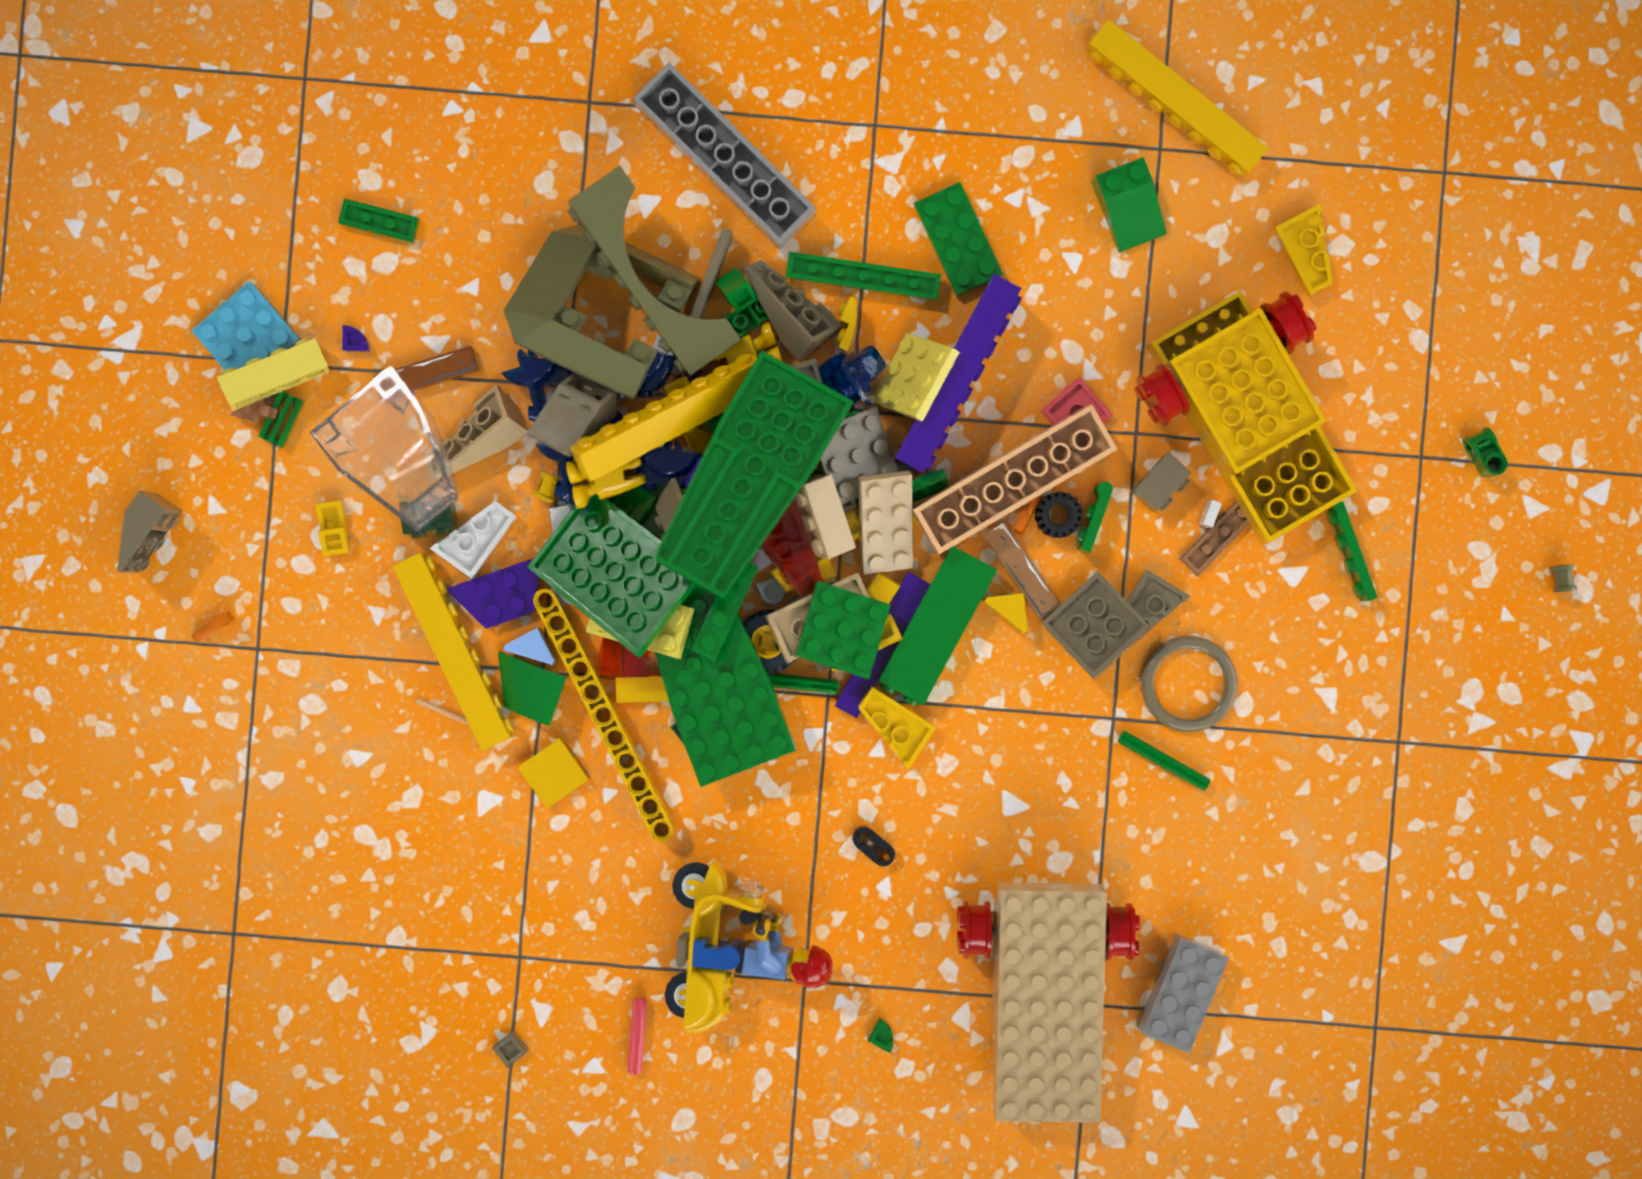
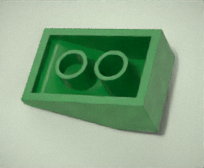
M1144 157L1094 177L1091 183L1118 253L1167 234L1154 183Z

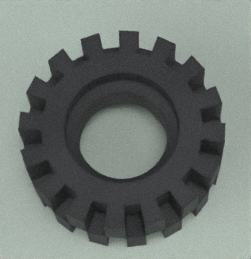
M1058 491L1043 497L1035 510L1037 527L1045 535H1049L1052 538L1067 537L1077 531L1078 526L1082 523V506L1077 502L1076 497H1072L1069 493ZM1055 505H1062L1068 511V519L1062 525L1052 523L1049 518V511Z

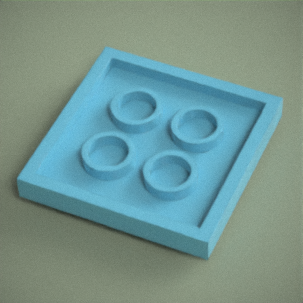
M251 281L246 283L191 330L224 370L233 367L239 369L246 366L249 360L254 358L264 359L271 356V352L280 348L287 350L294 347L295 343L301 340Z

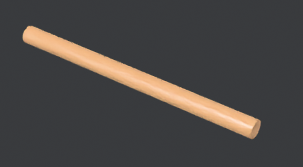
M420 698L416 701V704L469 725L464 716Z

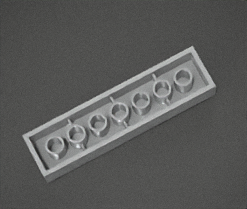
M670 62L633 98L636 108L780 250L816 214V207Z

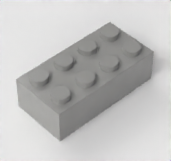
M1175 933L1138 1022L1137 1028L1140 1032L1190 1053L1229 957L1219 950Z

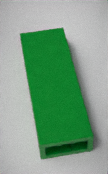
M955 546L949 548L904 631L903 639L898 642L878 679L882 683L880 688L893 695L895 691L905 695L903 700L915 707L918 703L924 706L997 569Z

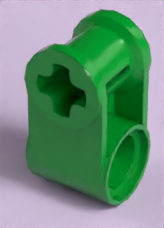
M1489 427L1482 428V432L1472 437L1467 436L1462 439L1467 454L1471 457L1481 476L1491 478L1506 471L1508 467L1507 458L1501 450L1494 432ZM1489 459L1495 461V471L1490 470L1488 467Z

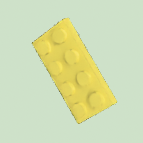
M680 605L647 650L681 659L694 608ZM589 618L586 628L587 633L618 641Z

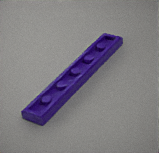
M907 572L901 586L892 599L888 615L891 614L901 636L930 586V583L910 572ZM899 641L877 651L869 679L855 675L850 676L835 707L858 718L861 712L858 709V705L871 685H876Z

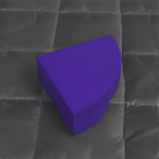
M343 325L342 351L370 352L366 337L359 330Z

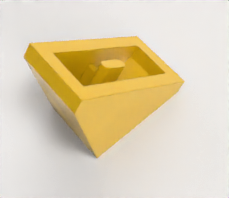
M1024 593L985 597L983 599L986 605L1021 633H1025L1028 630Z

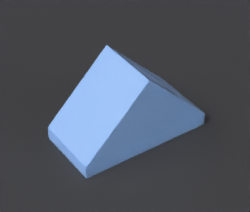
M536 628L504 645L503 650L550 665H555L557 662V658L541 628Z

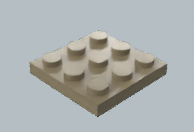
M871 407L844 418L818 463L821 474H832L841 504L859 497V477L898 472L877 407Z
M1098 571L1041 623L1094 680L1151 628Z

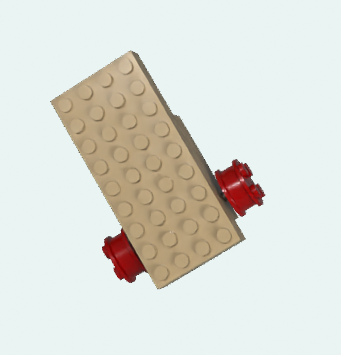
M998 883V900L994 901V925L992 924L989 901H985L984 905H969L968 901H963L962 906H957V921H959L961 931H957L956 942L958 952L962 954L963 959H968L969 955H984L985 959H990L992 937L994 935L992 1027L995 1035L993 1112L996 1121L1100 1123L1105 960H1111V957H1126L1127 961H1132L1134 956H1139V941L1136 940V931L1140 929V917L1136 915L1133 905L1126 903L1125 907H1111L1110 903H1106L1107 892L1102 884Z

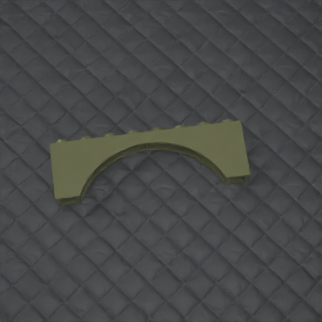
M618 166L568 201L570 208L567 212L575 223L580 222L585 229L582 233L589 244H596L600 250L598 256L606 267L610 265L616 274L613 275V278L621 289L626 287L631 296L628 299L636 310L641 309L646 316L643 320L650 331H657L661 337L658 342L666 353L671 351L676 359L673 363L681 375L686 373L689 377L737 344L741 339L726 318L716 320L699 319L678 313L658 301L640 282L629 261L624 241V218L635 186L622 167Z

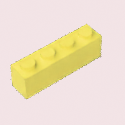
M302 339L296 342L294 347L287 350L280 348L271 352V356L264 359L254 358L249 360L246 366L239 369L233 367L224 370L217 379L231 410L235 411L329 373L328 365L316 339Z

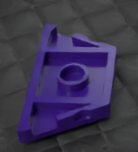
M532 558L449 587L447 591L485 629L536 612L533 599L539 590L540 580L539 576L527 567L533 560Z

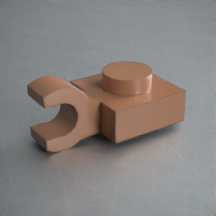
M265 399L232 411L231 416L258 423L260 416L275 419L278 409L263 405Z

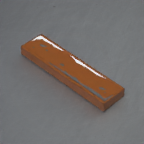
M467 346L376 374L372 377L379 399L384 401L478 372L479 369L472 347Z

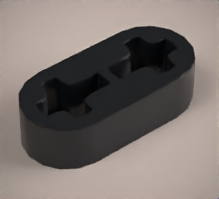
M862 825L854 830L852 835L854 845L879 866H888L893 862L895 858L893 847L873 829ZM866 831L869 832L868 838L873 844L871 846L866 842L860 844L858 842L859 832L862 834L866 833ZM876 846L881 850L889 849V858L887 860L885 858L878 859L879 854L874 849Z

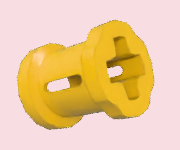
M541 471L539 484L536 491H533L531 495L553 503V494L557 485L561 484L562 480Z

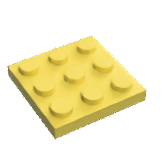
M906 333L904 339L899 344L895 356L889 363L880 384L876 387L871 401L879 406L923 422L960 352L952 347Z

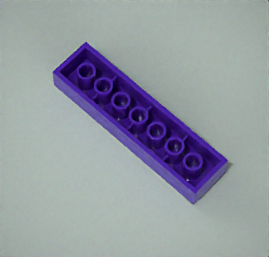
M993 274L954 347L960 353L923 422L917 419L914 421L894 459L896 463L919 475L923 471L928 472L936 459V456L932 455L936 448L940 450L949 435L945 430L947 426L953 427L961 411L957 408L960 403L964 405L973 391V388L969 385L972 381L977 382L985 368L982 361L984 358L988 360L998 343L994 339L996 335L1001 337L1010 320L1006 316L1008 313L1013 315L1022 299L1018 295L1022 288Z

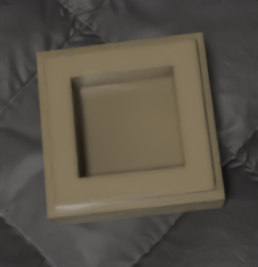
M514 1030L492 1047L507 1068L529 1051Z

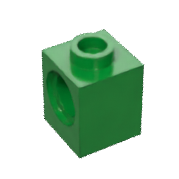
M736 267L715 281L725 299L737 314L758 300L750 284Z

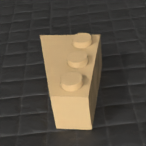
M812 473L792 503L811 541L814 553L818 558L831 559L856 547L832 474Z

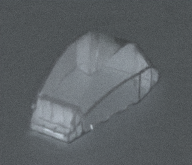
M392 367L387 368L310 431V434L339 472L417 532L459 498L452 467L433 415Z

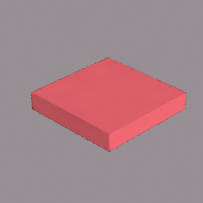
M1080 377L1041 410L1042 414L1052 425L1084 406L1091 404L1103 423L1113 416Z

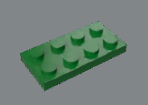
M961 182L913 204L956 297L990 282L993 274L1000 277L1003 275Z

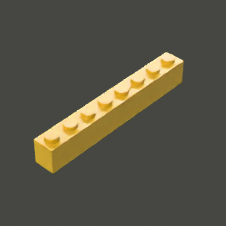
M1108 19L1088 44L1086 51L1094 62L1105 65L1111 76L1117 80L1122 79L1128 84V88L1132 93L1137 96L1142 95L1148 100V104L1152 109L1157 112L1162 111L1167 115L1168 121L1173 126L1183 128L1188 132L1187 135L1193 142L1201 143L1208 149V153L1213 158L1224 161L1228 165L1229 171L1234 175H1241L1244 178L1268 150L1266 145L1111 20Z
M743 354L727 366L717 367L713 373L694 379L690 385L682 389L673 390L669 393V396L659 401L650 402L646 405V408L636 413L627 414L623 420L613 425L604 426L600 432L590 437L581 438L577 441V444L570 447L580 473L588 481L592 482L726 411L757 357L752 354Z
M418 553L393 565L392 567L481 751L513 737L512 731H514V726L510 718H505L501 711L503 703L497 693L493 694L489 686L492 684V681L487 671H482L478 663L481 661L476 648L471 649L467 640L470 638L466 627L464 625L460 626L456 618L459 615L455 604L452 601L449 602L445 595L448 592L447 587L441 578H437L434 572L437 568L430 555L426 556V553Z

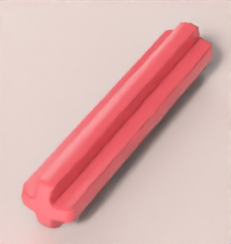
M640 997L634 998L632 1004L627 1069L629 1074L635 1075L640 1074L642 1071L647 1000Z

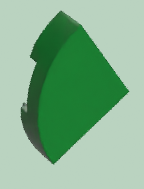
M879 1017L867 1040L891 1053L893 1047L892 1031L887 1022Z

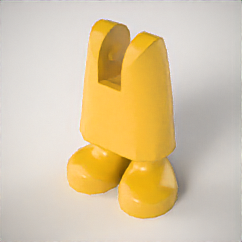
M770 322L763 324L759 337L753 340L750 334L741 337L737 344L709 362V364H715L727 360L728 364H730L743 354H752L758 357L759 355L756 354L758 350L778 345ZM779 347L772 348L766 352L784 362Z
M638 457L594 480L595 482L574 485L573 498L577 509L585 508L589 498L595 494H598L599 499L602 500L646 483L644 474L625 478L623 470L641 466V458ZM575 460L566 462L571 484L579 483L586 479L580 473Z

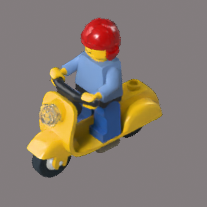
M717 861L712 862L710 867L700 862L688 863L675 874L672 886L677 901L685 907L694 909L691 926L683 927L681 932L684 933L677 940L676 965L683 967L687 959L688 969L686 972L675 975L668 982L665 990V1002L672 1013L684 1018L686 1034L707 1031L725 1018L726 1014H730L732 998H728L729 988H732L734 973L730 972V970L734 968L735 973L774 979H785L791 975V979L795 981V984L803 985L806 988H818L830 980L833 973V960L825 949L812 945L810 950L798 948L794 952L793 947L782 944L781 930H778V926L781 925L783 920L782 916L778 912L775 914L774 911L766 909L767 903L763 900L764 897L761 896L764 886L759 885L758 880H744V884H739V890L728 888L727 876L723 867ZM730 905L741 909L739 912L740 922L743 925H750L755 922L753 933L759 940L747 939L744 941L742 939H735L731 942L719 940L722 906Z

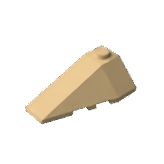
M496 384L472 406L475 411L467 421L462 419L459 422L458 426L460 428L452 439L447 438L427 462L434 481H438L510 447L528 432L522 414L500 386Z

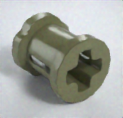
M1574 564L1549 567L1550 571L1553 572L1555 582L1553 593L1577 589L1572 575Z

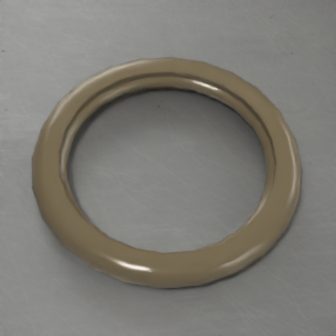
M1181 636L1161 644L1150 655L1141 676V691L1147 708L1160 723L1170 729L1181 732H1197L1210 728L1227 715L1236 697L1237 675L1231 659L1220 646L1198 636ZM1197 649L1204 651L1218 662L1223 671L1225 689L1222 699L1211 713L1201 718L1182 719L1168 713L1156 698L1154 691L1156 670L1169 654L1177 650Z

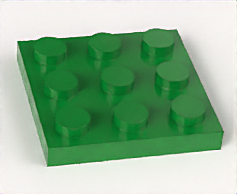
M816 581L794 656L869 679L891 604Z

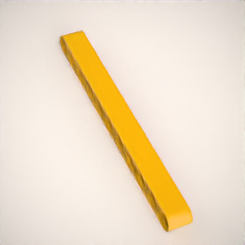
M552 589L539 590L533 599L534 606L650 835L656 841H667L674 832V822L567 610L556 591ZM545 593H549L553 598V603L548 608L541 604V597ZM556 616L564 619V627L561 630L554 629L552 625V620ZM567 639H572L576 643V649L573 653H568L564 649V642ZM579 661L587 665L588 671L584 676L578 675L575 671V666ZM591 684L599 689V695L595 699L587 695V688ZM600 708L609 709L611 713L609 721H602L599 718L598 711ZM611 731H619L622 734L623 738L620 744L611 742ZM627 753L633 756V766L626 767L622 764L621 757L623 754ZM639 776L645 780L646 786L644 789H636L633 786L634 777ZM651 799L657 803V810L655 812H648L645 809L644 802ZM663 822L667 824L669 833L666 835L657 833L655 828L657 823Z

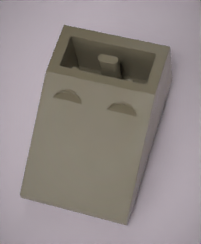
M573 372L558 385L528 430L527 435L570 457L572 455L571 446L577 444V441L581 438L596 434L617 416V393Z
M139 491L124 512L117 571L120 573L143 572L151 562L149 558L153 552L158 551L165 543L166 539L164 537L167 532L174 529L179 523V515L182 510L158 493Z

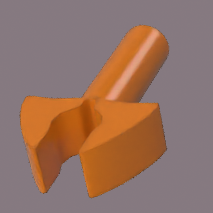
M1042 494L1029 501L1024 510L1020 511L1013 525L1014 529L1012 532L1020 536L1025 533L1033 513L1043 498Z
M229 610L208 620V624L192 634L193 641L200 642L219 628L228 626L235 620L233 614Z

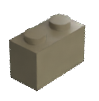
M1168 452L1157 461L1130 492L1152 512L1159 509L1163 511L1173 501L1170 496L1176 490L1182 491L1190 482L1188 477L1192 472Z

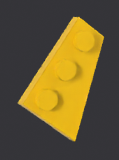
M1320 204L1273 228L1307 296L1333 284L1329 254L1326 251L1324 239L1325 229L1322 226Z
M872 685L858 705V709L909 770L937 727Z

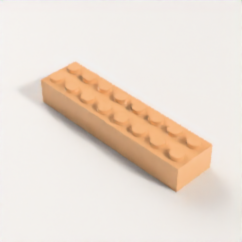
M1086 405L914 506L912 513L935 553L941 554L1116 451L1117 447L1093 405Z

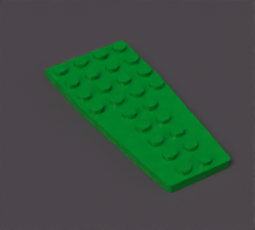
M761 350L723 414L655 553L656 562L717 597H725L815 470L853 405V401Z
M695 585L681 604L694 608L681 659L656 652L655 654L674 719L699 785L703 787L797 751V747L771 679L739 612L715 662L691 652L716 598V595Z

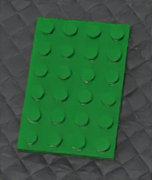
M598 494L589 498L585 508L577 509L576 505L571 508L527 566L640 658L696 585L657 563L655 553L661 540L607 498L600 500Z

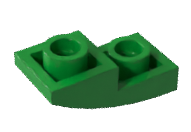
M759 299L738 314L734 311L724 317L729 321L740 338L769 320Z

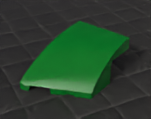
M499 651L498 659L504 707L531 720L550 726L567 676Z

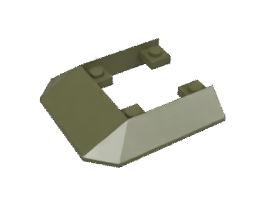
M582 224L552 231L504 309L513 340L518 346L624 397L634 400L658 350L634 339L624 355L580 333L586 323L587 316L567 307L568 300L586 270L608 281L611 280L615 271L610 265L606 267L598 256L600 250L595 243L590 245L582 233L585 230ZM625 242L628 258L635 274L663 287L657 300L670 309L681 313L687 300H690L701 278Z

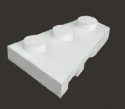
M495 501L430 549L470 578H474L518 516Z

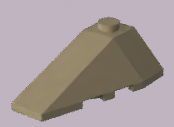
M762 260L743 269L779 339L798 361L815 353L843 327L821 303H818L816 306L805 298L806 292L801 289L796 291L786 284L787 281L784 276Z

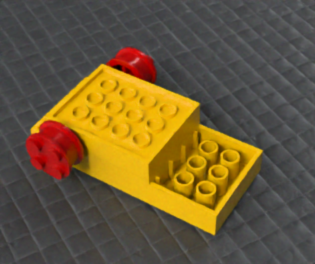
M1240 290L1149 343L1146 347L1157 364L1156 371L1146 377L1143 375L1136 378L1138 386L1134 390L1138 398L1146 402L1149 408L1147 410L1148 415L1154 423L1160 422L1166 427L1170 424V419L1179 414L1188 417L1260 543L1267 544L1351 496L1358 490L1321 429L1320 425L1327 422L1289 357V354L1295 351L1297 345L1302 342L1307 344L1314 340V331L1317 330L1313 319L1306 315L1301 298L1297 294L1291 295L1284 291L1279 294L1278 300L1271 304L1263 303L1258 310L1253 312Z

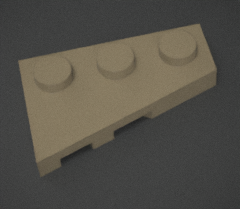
M1145 570L1126 601L1151 626L1145 633L1147 634L1157 623L1173 612L1182 602L1186 601L1190 595L1149 570Z

